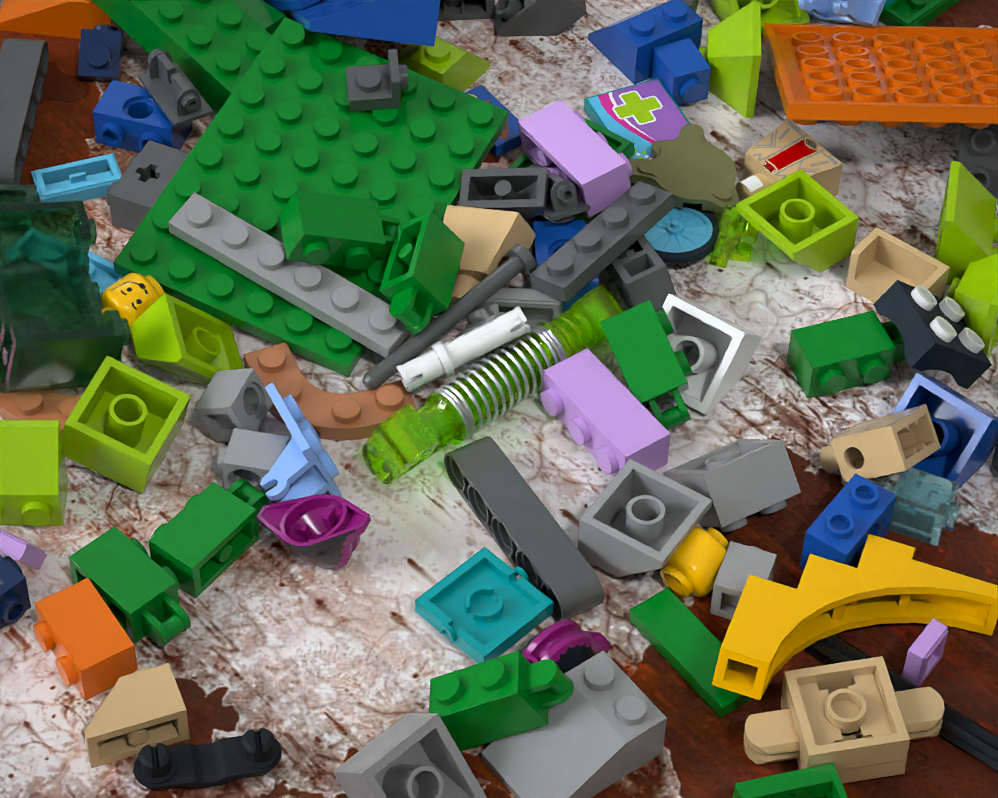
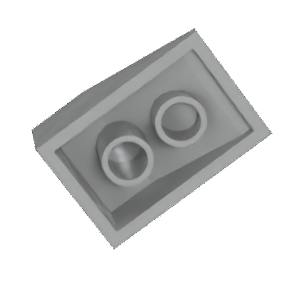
M604 650L565 673L572 680L574 690L570 698L565 702L548 707V725L493 741L481 752V759L515 798H591L663 753L667 717Z

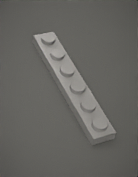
M195 192L168 222L171 234L385 358L394 352L410 334L405 325L389 313L390 304L320 264L311 265L306 262L287 260L284 243Z

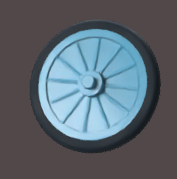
M683 204V210L676 207L673 208L649 229L644 236L664 263L681 264L699 260L710 254L719 243L721 231L718 222L710 213L701 211L699 207Z

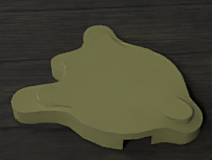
M697 124L683 126L676 139L653 142L651 145V156L653 159H628L633 171V175L629 177L630 183L635 184L641 181L673 193L676 208L683 210V203L702 204L701 211H709L718 215H729L735 211L739 200L735 189L736 166L723 150L713 146L705 139L704 130Z

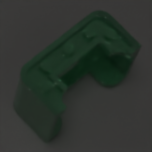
M83 201L0 205V391L2 394L86 388L106 356L122 362L123 346H128L130 341L129 324L126 318L120 317L117 310H106L102 315L99 306V286L97 282L91 281L89 275L88 252L90 245H95L96 225L93 218H88Z

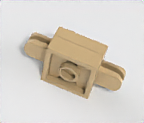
M883 656L784 671L781 697L782 710L748 716L744 729V751L747 757L755 764L796 759L799 770L833 762L842 784L904 774L910 740L934 737L939 734L945 710L944 700L932 687L894 692ZM855 732V734H852V735H850V736H842V734H841V733L850 734V733Z

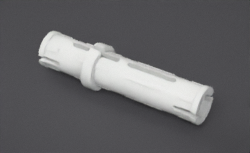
M517 306L513 310L443 345L440 341L432 344V350L402 365L396 366V370L401 375L400 379L406 390L410 393L414 389L442 375H445L447 378L454 375V369L524 334L531 333V329L528 323L525 324L527 319L520 307Z

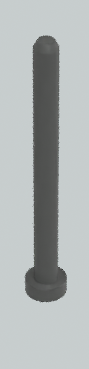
M516 244L507 252L509 259L428 323L421 332L413 335L367 372L362 380L364 386L368 390L377 389L397 373L396 366L402 365L418 356L519 273L525 276L529 275L537 268L532 254L521 244Z

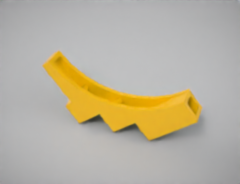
M868 534L857 568L810 554L797 589L749 574L721 645L712 685L761 700L773 676L797 653L816 641L849 629L877 624H929L932 619H935L949 627L992 636L998 619V585L913 560L915 547L872 534Z

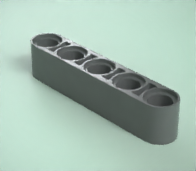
M5 38L0 51V189L17 190L20 186L48 71L49 49L46 40Z
M483 437L444 455L446 472L456 490L512 565L523 568L529 577V583L554 602L551 617L556 622L572 618L604 602V590L593 568L491 437Z

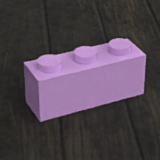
M562 100L517 121L524 154L534 164L547 167L550 174L554 173L563 179L571 181L576 187L577 199L590 206L591 210L583 212L588 218L605 210L631 188L629 177L633 175V171L627 157L623 153L618 154L615 152L601 132L595 133L587 125L581 113L578 111L573 112Z
M588 348L543 371V386L540 395L543 407L548 414L556 416L567 427L572 439L578 445H583L595 457L598 466L605 474H611L614 478L629 459L654 471L667 464L671 435L669 431Z

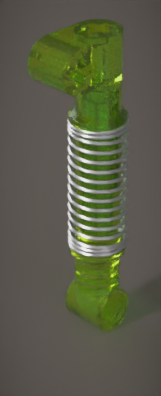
M601 284L585 294L569 310L551 322L541 321L530 327L531 333L524 334L510 341L509 344L502 345V349H496L494 354L491 353L487 355L486 359L479 360V364H474L471 369L464 370L463 375L459 374L455 380H449L448 385L444 384L431 392V395L425 399L424 406L420 409L415 410L412 404L404 406L383 421L363 445L362 454L369 470L382 483L388 485L437 451L442 450L447 444L457 445L471 438L474 433L481 431V428L488 426L489 422L495 421L497 417L503 416L512 407L519 405L527 397L534 395L535 391L541 390L543 386V371L587 348L590 349L593 345L598 346L605 342L607 339L600 322L624 312L606 287Z

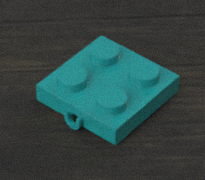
M483 547L415 600V612L478 664L499 657L553 614L554 602L529 583V577L523 568L517 566L512 569L490 550Z

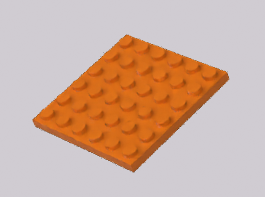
M764 23L763 40L787 120H793L794 123L800 125H815L819 120L836 121V123L844 126H857L861 124V121H878L879 124L887 127H899L904 125V122H921L922 125L931 128L945 127L947 123H964L965 126L975 129H983L989 127L990 124H998V28L870 27L863 25Z

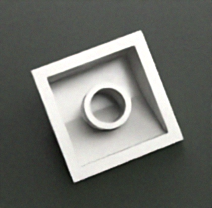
M668 294L662 308L666 312L674 333L668 335L667 338L674 352L680 349L683 350L693 374L686 377L689 389L681 392L680 395L684 404L705 415H709L742 378L762 337L688 298Z

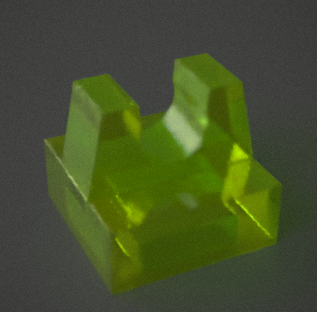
M724 205L718 223V236L709 260V264L726 268L728 260L749 262L753 244H756L759 232L750 222L740 218V214L735 210V207Z

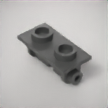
M161 49L152 50L148 55V72L139 74L138 79L173 126L178 127L213 114V110L178 64L172 61L170 53Z
M533 164V165L529 166L528 168L543 167V166H542V165H539V164ZM549 171L546 210L540 213L541 216L553 223H565L574 220L576 214L591 210L588 204L577 199L576 187L571 181L563 179L554 173L550 174Z

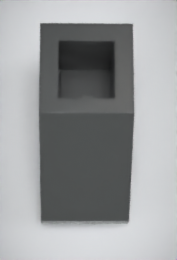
M499 0L494 6L496 33L501 37L558 36L587 14L585 0Z

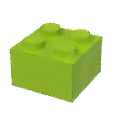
M106 356L64 424L62 433L64 455L143 494L183 426L191 396L112 357Z

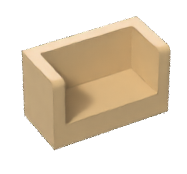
M875 227L852 250L845 287L875 303L899 280L913 287L921 285L933 295L943 298L950 267L882 229Z

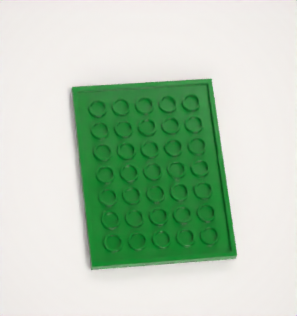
M284 17L113 262L115 273L122 276L132 272L141 274L144 277L150 275L160 284L166 294L275 345L286 343L291 352L349 377L367 349L366 346L171 234L168 222L195 192L284 243L279 215L296 190L377 200L380 215L395 217L399 220L400 224L429 211H432L443 222L447 205L456 206L460 200L463 169L480 168L507 125L509 111L407 69L408 90H401V108L349 112L345 67L388 64V60L324 33L311 32L303 24ZM377 256L369 269L354 270L343 266L320 264L391 305V301L379 291L389 257Z

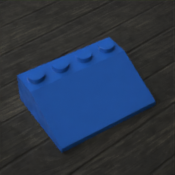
M321 0L304 9L289 10V15L311 32L434 47L440 0Z

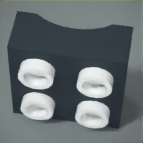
M897 280L873 304L879 315L890 319L899 329L904 342V356L911 368L919 371H945L953 376L959 386L968 389L992 365L982 350L985 347L983 340L973 330L969 329L963 319L965 316L964 310L952 298L945 297L943 299L933 295L921 285L913 287Z

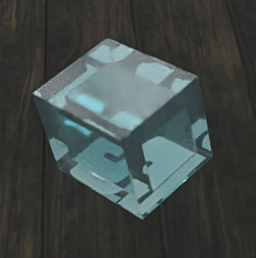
M912 467L901 472L892 492L897 496L889 530L938 546L944 530L953 531L962 507V504L954 502L959 483Z

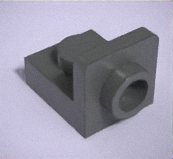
M397 49L388 50V64L345 67L349 112L401 108V90H408V72L406 64L399 65Z

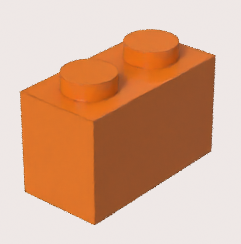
M89 578L35 602L38 623L33 625V632L37 642L44 652L52 650L57 658L55 663L63 682L68 687L74 684L85 701L114 687L120 677L132 674L138 670L134 643Z

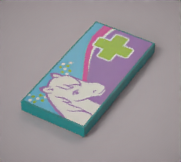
M659 78L584 99V110L592 122L634 143L635 154L631 157L633 159H653L651 156V145L653 142L676 139L681 128L690 124Z

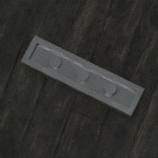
M641 181L635 183L530 273L532 288L567 302L675 208L673 193Z

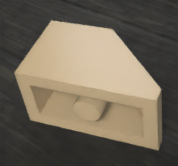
M169 663L153 668H141L132 674L118 679L84 731L91 768L138 755L141 748L145 745L155 747L157 743H162L168 746L190 739L187 709Z

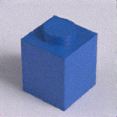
M690 38L653 47L650 78L651 80L659 78L678 106L708 99L711 67Z

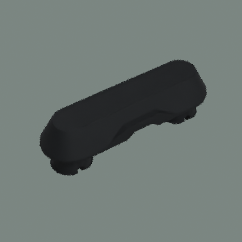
M260 728L258 732L248 730L242 736L222 738L213 743L201 745L191 743L174 746L157 743L155 747L145 745L138 753L133 773L141 785L153 791L184 787L196 789L223 785L237 779L266 775L278 765L282 756V748L273 733L265 728Z

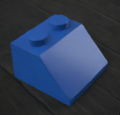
M669 0L588 34V40L633 84H637L649 79L651 76L653 47L690 38L698 49L701 44L703 19L683 0Z
M916 372L892 414L920 405H927L941 448L910 469L920 472L918 483L921 485L929 475L951 483V497L986 463L998 440V417L936 378ZM931 489L932 492H935L937 494L940 493L939 491Z

